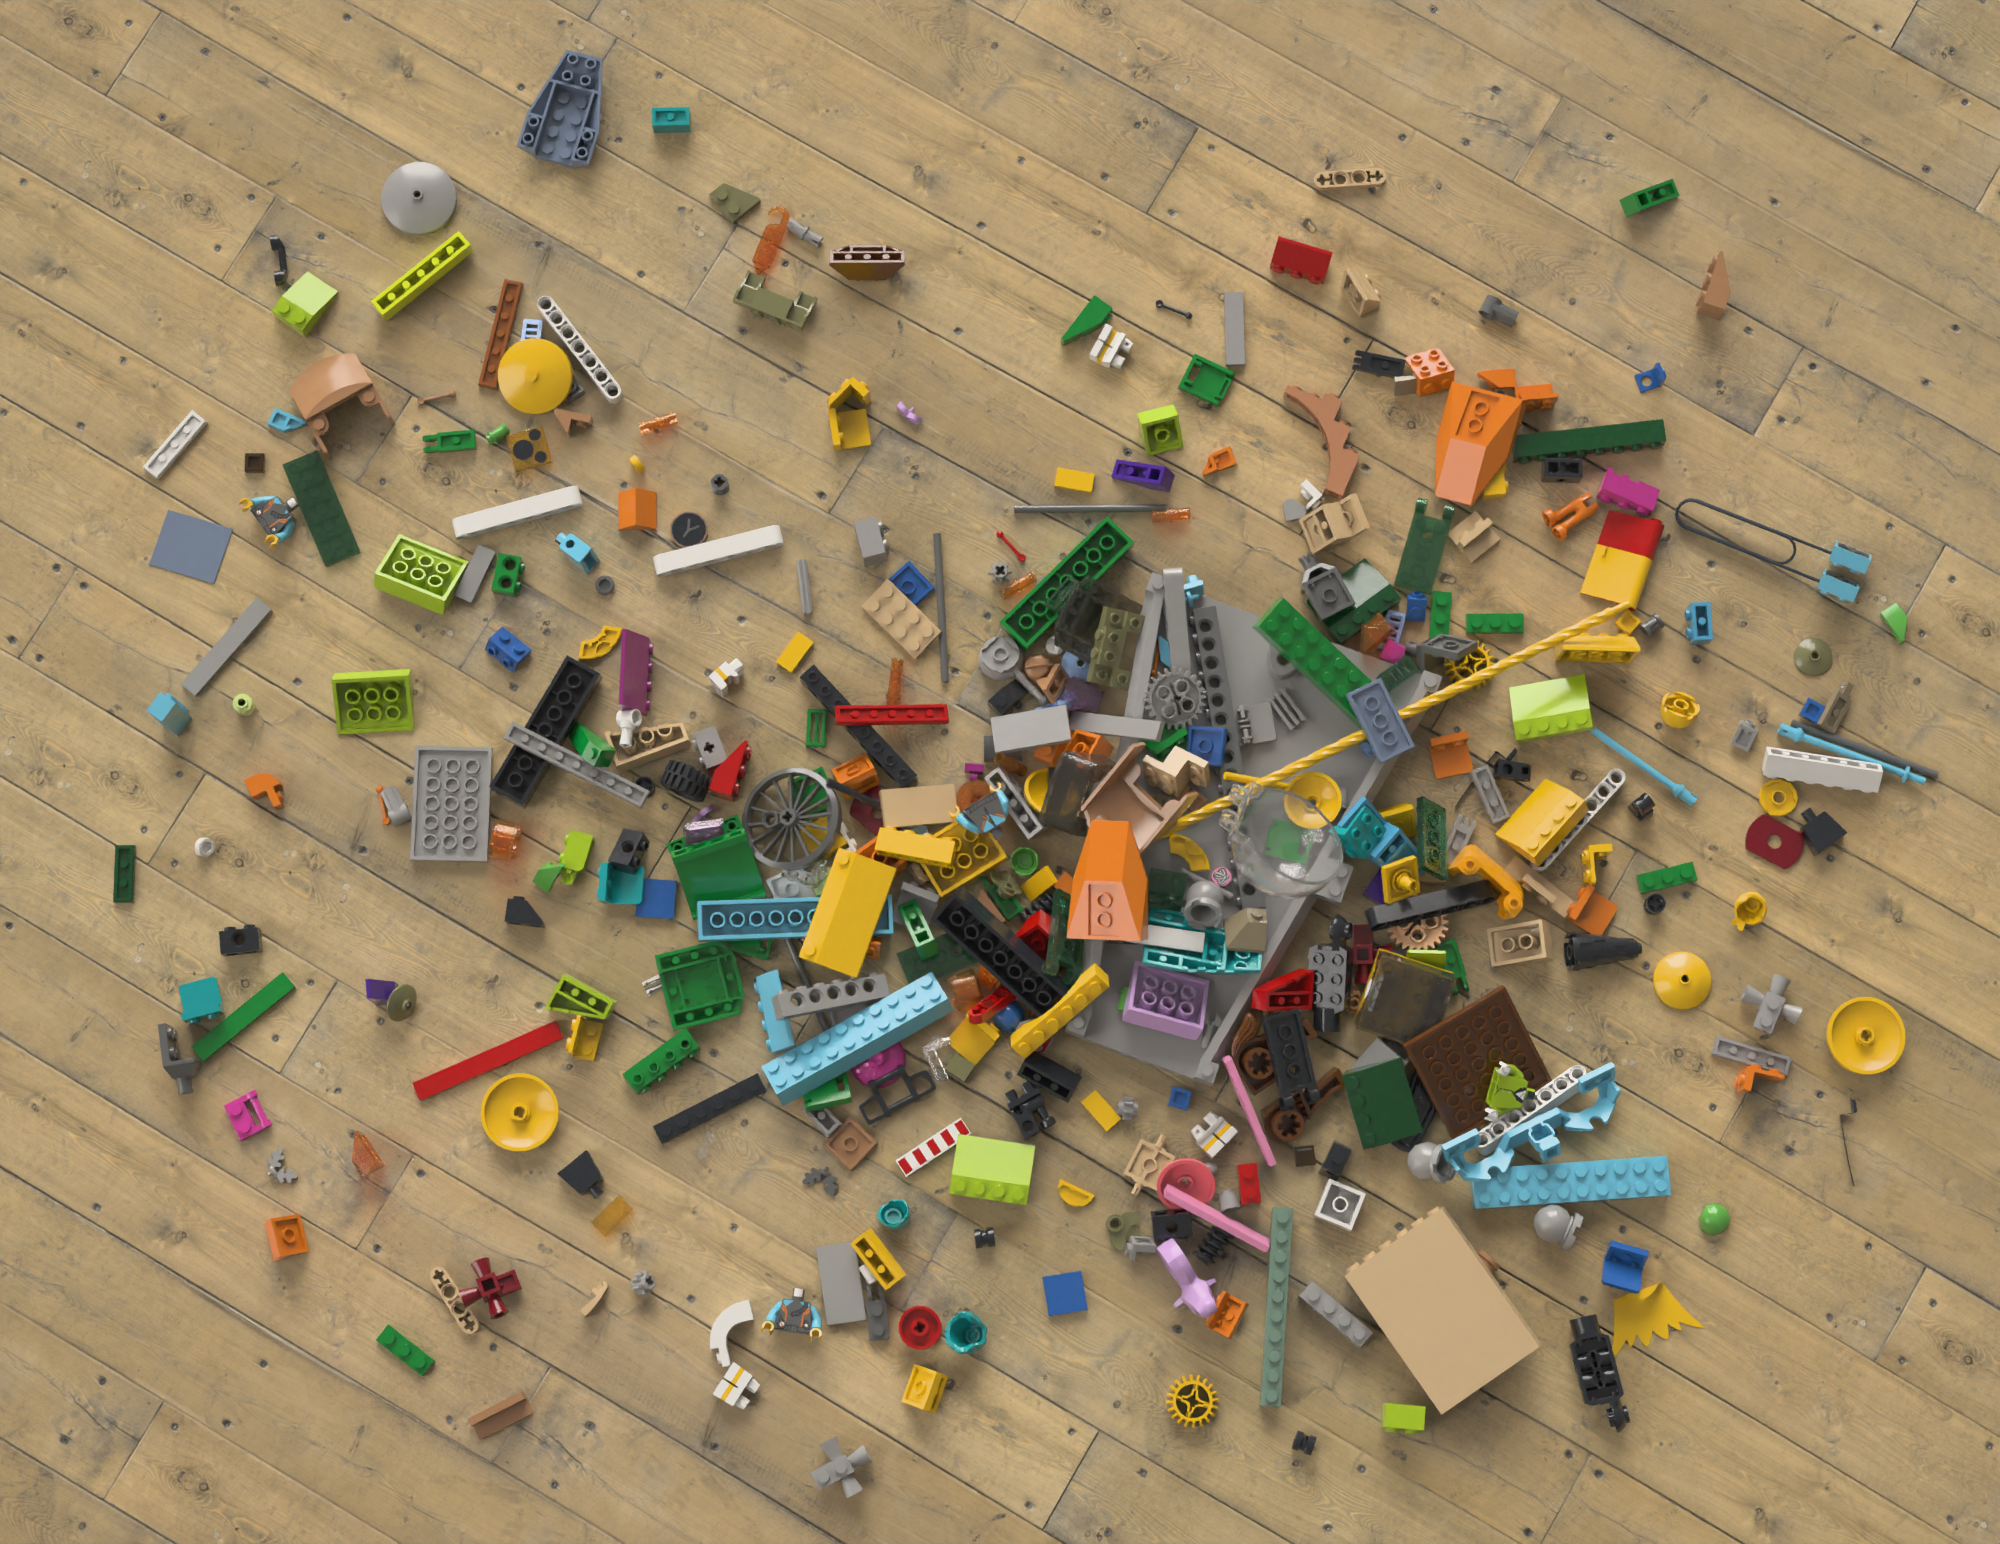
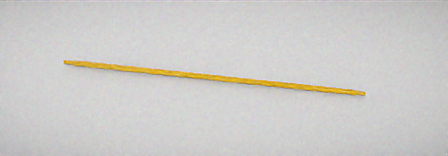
M1627 600L1613 608L1608 607L1602 612L1596 613L1573 626L1553 634L1547 639L1541 640L1520 652L1502 659L1494 665L1472 674L1468 678H1464L1444 688L1442 691L1433 693L1415 704L1399 710L1398 713L1402 721L1413 717L1431 706L1455 696L1459 692L1466 691L1480 684L1485 679L1492 678L1512 666L1533 658L1538 653L1545 652L1565 640L1586 632L1591 627L1614 618V615L1630 608L1631 605ZM1363 729L1321 748L1309 756L1285 766L1281 770L1262 777L1256 782L1230 793L1228 796L1222 797L1199 810L1177 820L1178 823L1161 839L1210 817L1217 811L1224 810L1244 798L1268 788L1270 785L1279 783L1293 776L1298 771L1305 770L1325 758L1334 756L1350 746L1366 740L1367 737Z

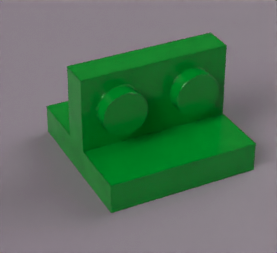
M1165 723L1160 742L1142 740V742L1146 744L1152 756L1163 763L1175 746L1186 751L1188 732L1179 725L1178 730H1175L1173 725L1170 729H1167Z

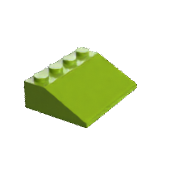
M399 534L375 572L374 588L444 615L465 573L468 561Z
M411 669L334 673L331 681L337 735L414 730Z
M1585 674L1509 688L1516 741L1519 744L1595 730Z
M958 1134L949 1194L1027 1205L1035 1145Z

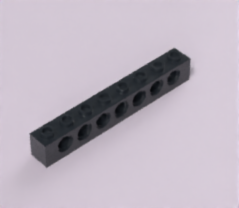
M814 664L800 676L801 683L834 718L835 706L851 705ZM871 725L843 726L899 788H909L918 779L917 774Z

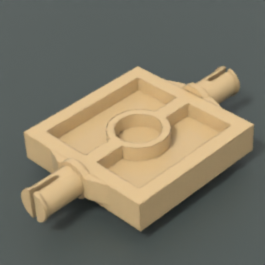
M1160 1134L1156 1144L1140 1139L1123 1173L1132 1178L1136 1183L1131 1194L1134 1195L1138 1188L1135 1194L1137 1197L1142 1187H1149L1157 1191V1179L1160 1172L1165 1166L1173 1162L1176 1157L1163 1148L1168 1138L1165 1136L1161 1142L1163 1134Z

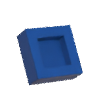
M1808 698L1799 716L1813 724H1817L1825 706Z
M1173 1086L1168 1106L1187 1111L1192 1091Z

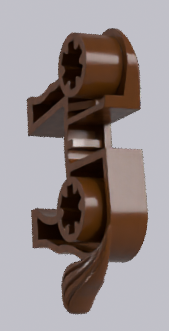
M1247 1012L1233 1038L1230 1057L1233 1059L1243 1085L1251 1095L1256 1096L1275 1083L1276 1080L1265 1033L1257 1035L1260 1026L1253 1014ZM1302 1018L1306 1039L1316 1038L1318 1034L1310 1021ZM1333 1067L1316 1082L1320 1093L1319 1102L1308 1104L1304 1098L1303 1090L1300 1089L1291 1092L1294 1100V1109L1283 1112L1279 1107L1278 1099L1261 1109L1267 1135L1280 1143H1287L1298 1139L1304 1131L1307 1119H1311L1314 1111L1327 1101L1335 1091L1345 1088L1339 1068Z

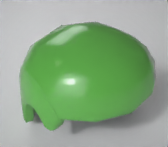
M1029 847L1018 848L1010 858L1011 867L1019 876H1030L1039 867V856Z
M1714 1203L1707 1205L1703 1209L1698 1221L1701 1229L1706 1234L1715 1236L1727 1229L1730 1223V1216L1724 1206Z

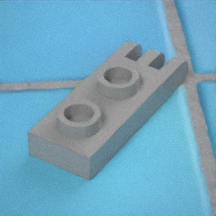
M1460 813L1456 817L1438 861L1450 865L1459 852L1467 846L1477 822L1472 820L1470 826H1468L1470 818L1465 817L1463 823H1461L1463 815Z

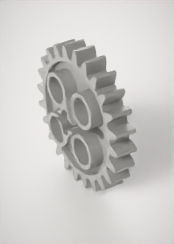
M1175 667L1171 668V672L1164 668L1163 675L1157 672V679L1151 677L1153 684H1146L1150 690L1144 691L1148 697L1144 698L1143 701L1149 703L1144 708L1151 709L1148 716H1154V721L1160 720L1166 723L1167 729H1170L1173 725L1174 729L1178 730L1179 724L1182 728H1185V722L1192 725V718L1198 720L1196 713H1203L1199 707L1206 705L1201 702V699L1206 698L1205 695L1201 694L1205 688L1198 687L1202 682L1200 680L1195 681L1197 676L1195 674L1190 676L1191 671L1189 670L1183 674V668L1181 667L1178 669V672H1176ZM1184 681L1185 688L1182 691H1178L1177 684ZM1169 682L1172 683L1173 693L1178 696L1176 702L1181 712L1179 715L1176 703L1171 700L1173 699V693L1169 687ZM1165 687L1167 694L1164 697H1160L1159 690ZM1189 699L1191 702L1190 707L1183 709V702ZM1167 706H1172L1173 710L1170 715H1165L1164 713Z

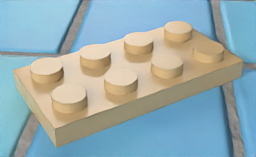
M889 579L862 605L914 659H917L942 633Z

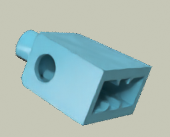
M560 533L556 537L555 542L559 544V549L586 574H589L600 561L593 549L572 533L568 536Z

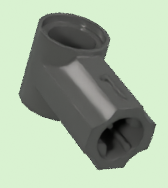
M1487 295L1479 310V314L1490 320L1495 319L1512 328L1519 315V312L1502 304V301L1493 295Z

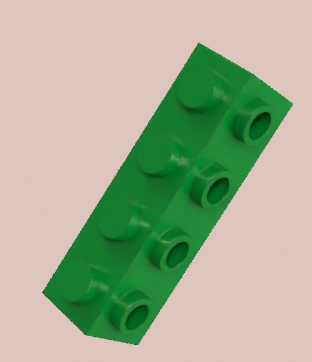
M684 1028L624 1072L623 1076L637 1094L640 1092L645 1094L652 1088L650 1085L655 1081L661 1082L667 1077L666 1073L670 1070L676 1071L679 1069L685 1059L689 1058L690 1060L698 1055L700 1047L688 1030Z

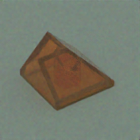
M1380 612L1366 624H1362L1360 652L1362 654L1369 655L1396 631V628Z
M358 1130L354 1132L352 1162L361 1176L365 1177L381 1169L385 1164L365 1134Z

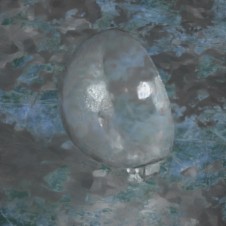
M1254 781L1247 788L1239 784L1232 785V792L1229 793L1228 799L1238 806V810L1236 813L1231 809H1224L1222 811L1223 817H1220L1219 824L1229 831L1227 840L1231 843L1232 856L1236 867L1250 885L1272 897L1299 899L1319 892L1337 877L1343 864L1342 844L1328 818L1316 806L1293 792L1264 788Z

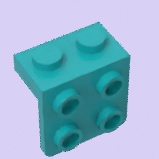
M1364 806L1347 828L1334 826L1330 833L1335 837V842L1343 846L1345 853L1349 857L1366 860L1386 832V828L1373 812Z
M600 863L598 870L599 887L596 892L598 901L607 905L642 904L645 868L640 866L635 874L632 875L614 870L610 863Z
M209 977L179 986L184 1011L181 1013V1018L185 1023H189V1025L197 1024L202 1019L208 1018V1020L219 1018V1015L225 1014L217 978Z

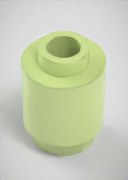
M239 694L233 700V707L240 715L248 716L254 712L255 702L247 694Z

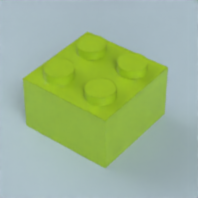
M1382 1403L1380 1427L1385 1428V1432L1399 1433V1429H1403L1405 1434L1417 1435L1419 1431H1424L1426 1407Z

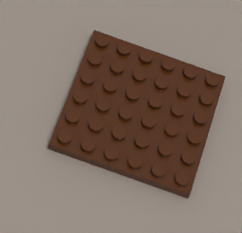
M1503 985L1403 1044L1451 1140L1475 1128L1477 1129L1489 1121L1484 1119L1489 1114L1485 1109L1492 1108L1485 1101L1494 1068H1501L1502 1066L1499 1064L1500 1061L1505 1064L1515 1065L1528 1082L1527 1088L1535 1089V1092L1552 1081Z

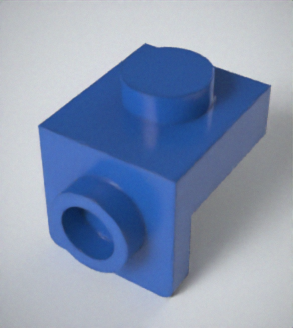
M1418 591L1407 593L1406 621L1425 622L1427 606L1425 594Z

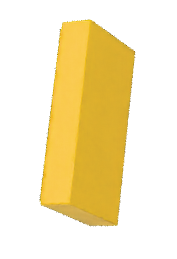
M1058 467L1054 487L1091 494L1095 474Z
M798 631L776 663L792 674L814 642Z
M1047 865L1024 882L1021 888L1030 902H1032L1056 884L1058 880Z
M1096 1090L1081 1102L1106 1132L1121 1120L1119 1115Z

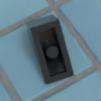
M1015 679L988 700V706L998 716H1004L1029 692Z
M513 896V899L508 898L504 920L507 924L545 928L546 924L529 902L525 900V897Z

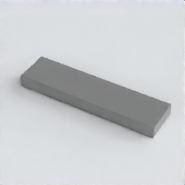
M1224 292L1226 366H1245L1243 292Z
M1720 1036L1715 1037L1711 1052L1713 1056L1750 1066V1064L1762 1066V1070H1780L1781 1074L1785 1075V1077L1788 1075L1792 1057Z

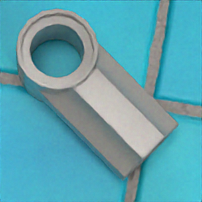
M396 786L388 787L380 792L389 810V817L395 827L412 819V815L407 805L403 802Z

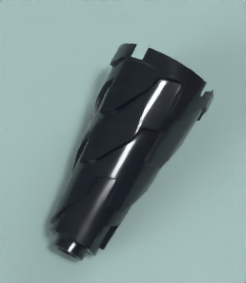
M1575 932L1567 933L1564 938L1569 939V943H1564L1563 947L1566 966H1571L1568 969L1569 971H1579L1580 969L1592 968L1598 965L1633 960L1642 953L1641 943H1638L1634 938L1576 934Z

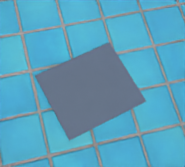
M168 510L149 565L214 584L233 529Z

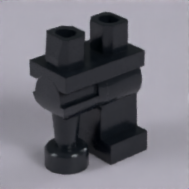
M1029 1081L1021 1085L1025 1092L1023 1096L1018 1097L1014 1089L1005 1093L1008 1102L1007 1106L1025 1141L1040 1133V1129L1032 1114L1038 1113L1042 1119L1040 1125L1043 1130L1057 1123L1053 1116L1049 1117L1044 1106V1097L1039 1088H1036Z

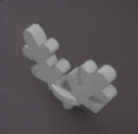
M279 1148L277 1152L272 1151L273 1160L271 1158L267 1159L271 1170L267 1173L268 1176L274 1175L275 1178L279 1179L280 1183H284L283 1179H286L288 1183L292 1182L291 1179H297L298 1175L292 1173V1169H288L287 1173H284V1168L276 1172L275 1167L282 1166L278 1161L284 1160L285 1157L282 1155V1148Z

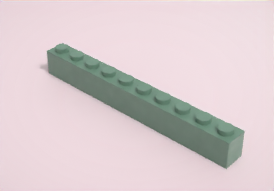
M1273 1207L1271 1211L1259 1406L1281 1407L1293 1208Z

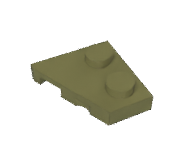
M725 183L709 194L710 198L733 224L761 202L758 197Z

